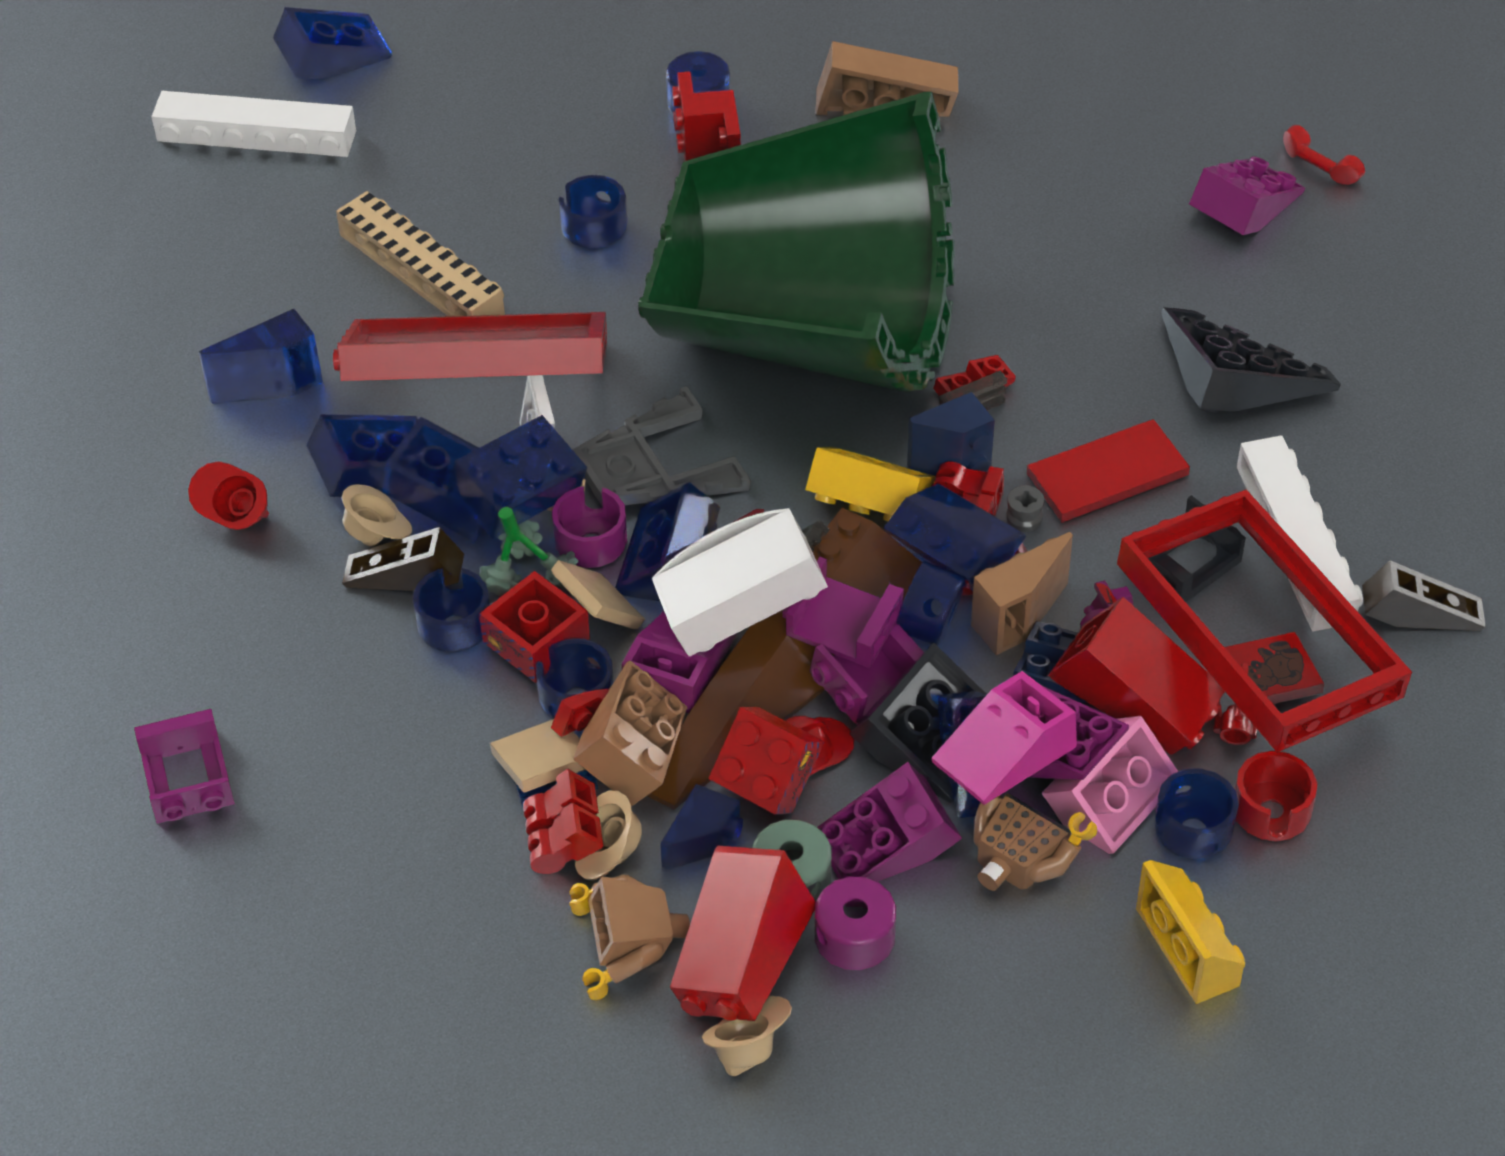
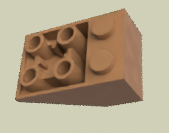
M1067 532L1057 538H1050L1042 545L1025 553H1018L1010 560L994 568H987L974 577L971 626L995 655L1025 642L1036 621H1042L1067 586L1073 540L1071 532Z
M629 660L583 731L573 760L612 791H619L626 795L631 806H633L663 784L687 706L677 696L671 694L656 682L647 672Z

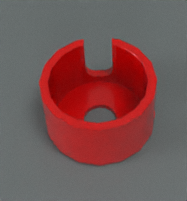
M1261 752L1247 759L1238 770L1232 810L1237 823L1247 833L1261 840L1274 842L1289 840L1302 833L1311 821L1316 799L1317 780L1313 770L1302 759L1286 752ZM1269 801L1276 802L1282 807L1283 814L1278 818H1271V809L1261 805Z

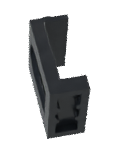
M1191 495L1187 499L1185 513L1195 507L1205 506V504H1202ZM1230 525L1198 538L1210 542L1215 547L1216 555L1193 574L1167 555L1175 548L1148 559L1182 599L1187 602L1242 562L1246 537L1236 527Z

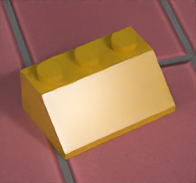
M817 447L805 490L816 493L815 500L833 505L836 504V500L850 503L849 510L870 515L871 510L884 513L883 520L904 525L905 520L909 521L918 518L936 476L837 447Z
M1153 860L1143 862L1136 910L1195 1004L1240 987L1243 969L1245 968L1244 956L1237 945H1232L1226 937L1219 916L1216 913H1211L1204 903V897L1198 884L1191 882L1181 868Z

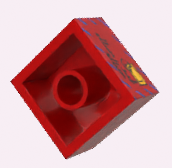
M533 571L479 613L483 643L535 683L590 640L588 611L536 571Z
M740 707L708 779L774 815L793 813L825 741L760 707Z

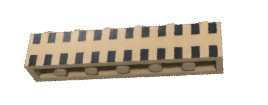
M366 191L336 210L340 236L447 316L505 315L504 293L496 282L489 281L473 265H468L459 259L451 249L444 248L428 232L421 231L406 216L399 215L391 209L384 200L378 199Z

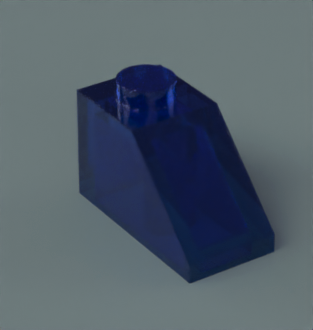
M696 784L660 843L662 867L672 869L712 857L717 846H727L730 840L736 841L741 833L744 822L743 818H740V801Z

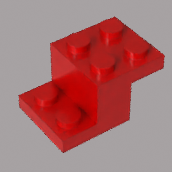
M691 71L677 72L678 86H672L673 106H679V108H675L673 112L674 130L681 131V133H676L678 153H684L685 161L741 145V133L734 90L694 93Z

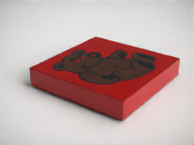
M1296 632L1225 647L1240 666L1243 662H1248V675L1273 704L1323 693L1324 682Z

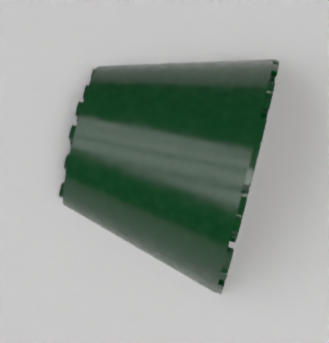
M932 91L922 92L684 161L679 176L675 178V190L672 200L668 201V213L665 223L660 228L661 240H659L657 248L653 251L651 270L646 274L645 290L643 296L638 301V311L641 318H645L652 329L664 338L898 391L910 392L925 389L928 386V381H932L935 377V372L930 371V369L940 367L944 356L953 301L947 299L945 291L946 287L954 286L955 276L953 266L955 240H946V236H952L953 231L951 222H946L945 207H953L952 193L947 171L945 148H940L935 140L936 133L941 132L942 129Z

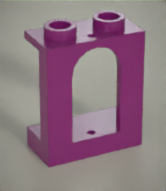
M212 709L134 727L150 794L149 799L157 824L166 821H176L183 817L206 811H216L222 807L235 804ZM201 749L208 781L170 791L163 758Z

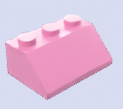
M1142 716L1117 718V720L1128 724L1129 730L1084 780L1055 778L1042 792V795L1056 816L1067 828H1069L1068 824L1071 816L1078 812L1085 815L1084 821L1079 826V832L1084 831L1091 821L1097 825V834L1088 841L1108 854H1114L1182 779V776Z

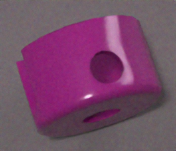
M584 486L563 494L556 501L552 510L555 548L560 555H566L570 551L574 552L575 558L578 559L576 566L598 568L610 564L624 552L627 545L625 504L617 494L607 488L602 487L603 507L600 509L586 506ZM588 534L598 535L593 537H584Z
M849 876L833 881L825 887L815 902L814 941L819 953L830 964L845 970L871 968L877 966L889 956L895 945L896 904L891 893L879 882L866 877ZM844 906L846 908L863 907L868 909V911L862 918L852 919L844 913L843 908Z

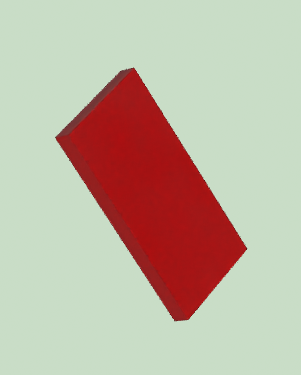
M1151 419L1027 465L1026 474L1036 488L1044 495V499L1062 523L1188 476L1190 466L1157 422Z

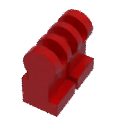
M952 461L942 463L939 466L936 479L932 484L931 492L920 516L922 524L934 532L949 531L955 533L957 538L986 545L994 517H996L1004 494V468L989 466L988 472L967 469L960 463Z
M569 769L556 776L557 784L545 793L534 794L528 797L523 803L524 817L527 819L525 822L526 833L529 835L527 839L528 849L531 852L529 856L530 866L533 871L540 874L556 873L563 869L570 860L579 861L604 847L600 818L596 816L599 811L595 784Z

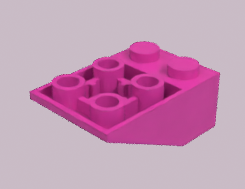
M1021 671L993 688L934 754L932 763L985 805L1077 747L1076 712Z

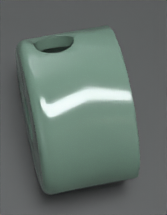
M782 820L770 824L758 833L752 848L799 850L803 852L799 859L791 862L806 887L816 883L814 888L809 891L816 901L822 890L831 884L832 847L826 835L815 825L801 820Z

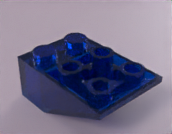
M291 309L199 351L208 396L212 404L293 397L323 383L315 335L295 309Z

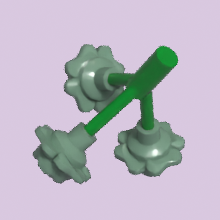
M510 507L502 508L498 516L503 529L497 534L498 538L503 541L500 546L502 555L497 557L496 564L481 566V573L478 574V579L484 582L485 589L488 592H494L496 595H504L521 581L522 576L516 574L515 570L510 568L512 562L509 558L510 553L516 559H522L524 553L527 556L535 554L541 559L540 563L546 568L544 578L556 587L565 588L552 574L551 569L558 560L576 565L578 559L575 558V553L570 551L566 555L562 554L558 557H555L550 552L545 553L537 546L543 540L542 535L537 532L539 530L538 522L529 521L523 514L515 518L514 512Z

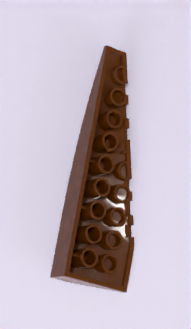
M844 508L840 509L810 547L816 561L819 557L827 559L828 578L882 598L889 584L904 589L903 611L897 620V623L902 628L938 581L936 573L875 522ZM783 610L753 624L742 636L682 723L664 782L660 787L647 795L648 797L675 810L711 780L708 778L740 707H760L786 720L825 691L823 686L815 682L810 672L815 646L786 635V619L783 618Z

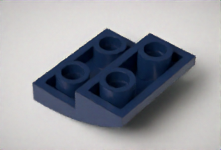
M1036 621L1026 639L1024 653L1014 669L1013 676L1023 671L1040 685L1079 703L1086 704L1085 700L1062 687L1048 676L1077 635V632L1063 629L1054 623Z

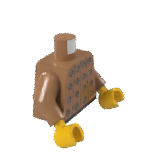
M1009 793L1004 798L999 795L985 805L980 802L975 815L973 841L978 847L977 861L983 866V869L977 875L978 880L985 888L995 891L1005 880L1019 889H1027L1034 882L1040 883L1062 876L1081 850V841L1090 840L1096 836L1097 825L1091 821L1084 831L1079 832V826L1084 821L1085 815L1078 812L1071 816L1068 829Z
M620 875L613 878L601 877L599 882L594 883L591 889L583 883H576L569 892L572 898L569 905L573 914L583 916L589 912L591 913L600 966H606L607 968L603 972L597 968H590L584 972L582 980L585 986L599 982L598 985L589 988L587 991L591 1000H601L604 998L609 990V982L614 981L617 984L659 961L673 938H686L690 926L688 915L669 913L666 894L661 888L647 886L629 875Z

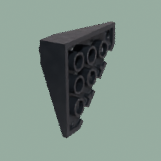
M1169 307L1162 308L1161 315L1187 391L1203 411L1209 413H1217L1218 410L1233 412L1338 391L1340 388V382L1328 368L1313 363L1312 367H1309L1306 363L1293 359L1294 353L1271 343L1265 348L1260 343L1250 340V334L1227 324L1223 326V329L1219 328L1216 324L1206 321V315L1197 311Z

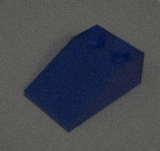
M285 7L273 36L295 77L304 80L328 79L390 59L393 54L369 14Z
M321 414L306 445L330 497H342L343 491L347 487L357 484L370 486L382 491L439 472L441 468L417 416Z

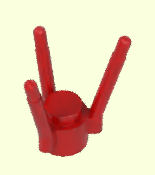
M1243 662L1241 667L1248 674L1249 664L1248 662ZM1236 704L1228 706L1223 714L1222 709H1220L1215 715L1213 731L1216 734H1220V738L1224 742L1231 745H1244L1250 742L1251 739L1257 738L1258 730Z

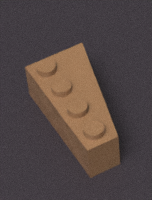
M832 41L816 89V115H827V111H843V115L922 92L932 91L938 116L949 117L958 95V67Z

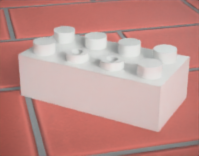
M790 508L759 513L719 528L681 551L652 577L670 627L689 657L698 652H706L712 649L716 643L803 599H811L819 591L828 587L808 541Z

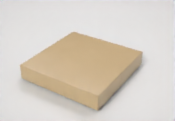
M560 560L551 569L552 574L594 618L631 629H638L645 621V618L601 573Z
M552 719L491 742V752L523 792H528L556 781V776L566 769L575 773L585 770L573 760L580 738L574 731L560 737L551 729L554 720Z

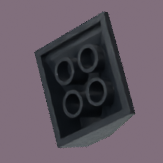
M932 643L870 708L849 734L878 762L894 771L905 763H910L927 779L938 797L952 803L964 788L932 763V757L985 698L987 693L935 643Z

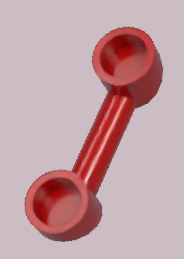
M1293 125L1284 132V147L1291 158L1297 156L1330 174V177L1336 183L1350 185L1364 176L1365 166L1358 157L1347 155L1336 163L1309 148L1311 138L1302 126Z

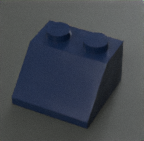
M972 392L910 417L907 468L936 476L942 463L952 461L960 463L967 469L988 471L989 466H992L995 419Z

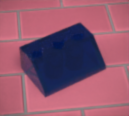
M688 482L640 508L615 588L623 596L660 601L652 577L681 551L717 529L716 521L721 507L691 482Z
M936 484L906 497L884 527L891 537L914 556L972 591L975 576L987 568H994L1010 560L1026 538L1024 533L941 484Z

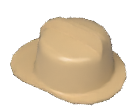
M357 484L349 486L343 491L341 499L345 507L342 519L344 528L352 537L361 541L364 545L375 546L384 538L402 539L412 534L410 522L397 509L392 500L380 490Z
M609 790L597 796L599 813L596 816L600 818L604 847L579 861L575 860L577 873L586 880H596L605 876L617 864L626 861L640 843L642 836L641 823L637 815L632 812L631 803L627 796L619 791Z
M768 996L755 1021L737 1019L729 1021L723 1019L705 1031L702 1040L704 1044L715 1048L717 1056L724 1065L728 1075L736 1077L769 1059L773 1050L774 1031L790 1017L792 1006L789 1000L783 997Z

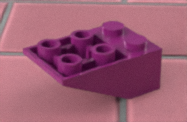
M1252 156L1244 160H1235L1225 164L1219 163L1215 166L1203 168L1189 205L1238 233L1246 235L1258 232L1303 194L1306 187L1298 184L1296 177L1282 171L1277 172L1269 167V163L1266 160Z
M663 611L637 635L621 667L623 669L629 660L632 661L667 691L677 696L687 706L686 713L689 714L718 672L738 633L716 643L712 649L706 652H698L689 657L672 631L665 611Z
M1044 687L1076 712L1077 747L1034 773L1030 778L1084 780L1129 730V725Z
M908 762L817 827L826 835L832 847L831 867L838 879L849 876L866 877L879 882L930 862L962 839L927 779Z

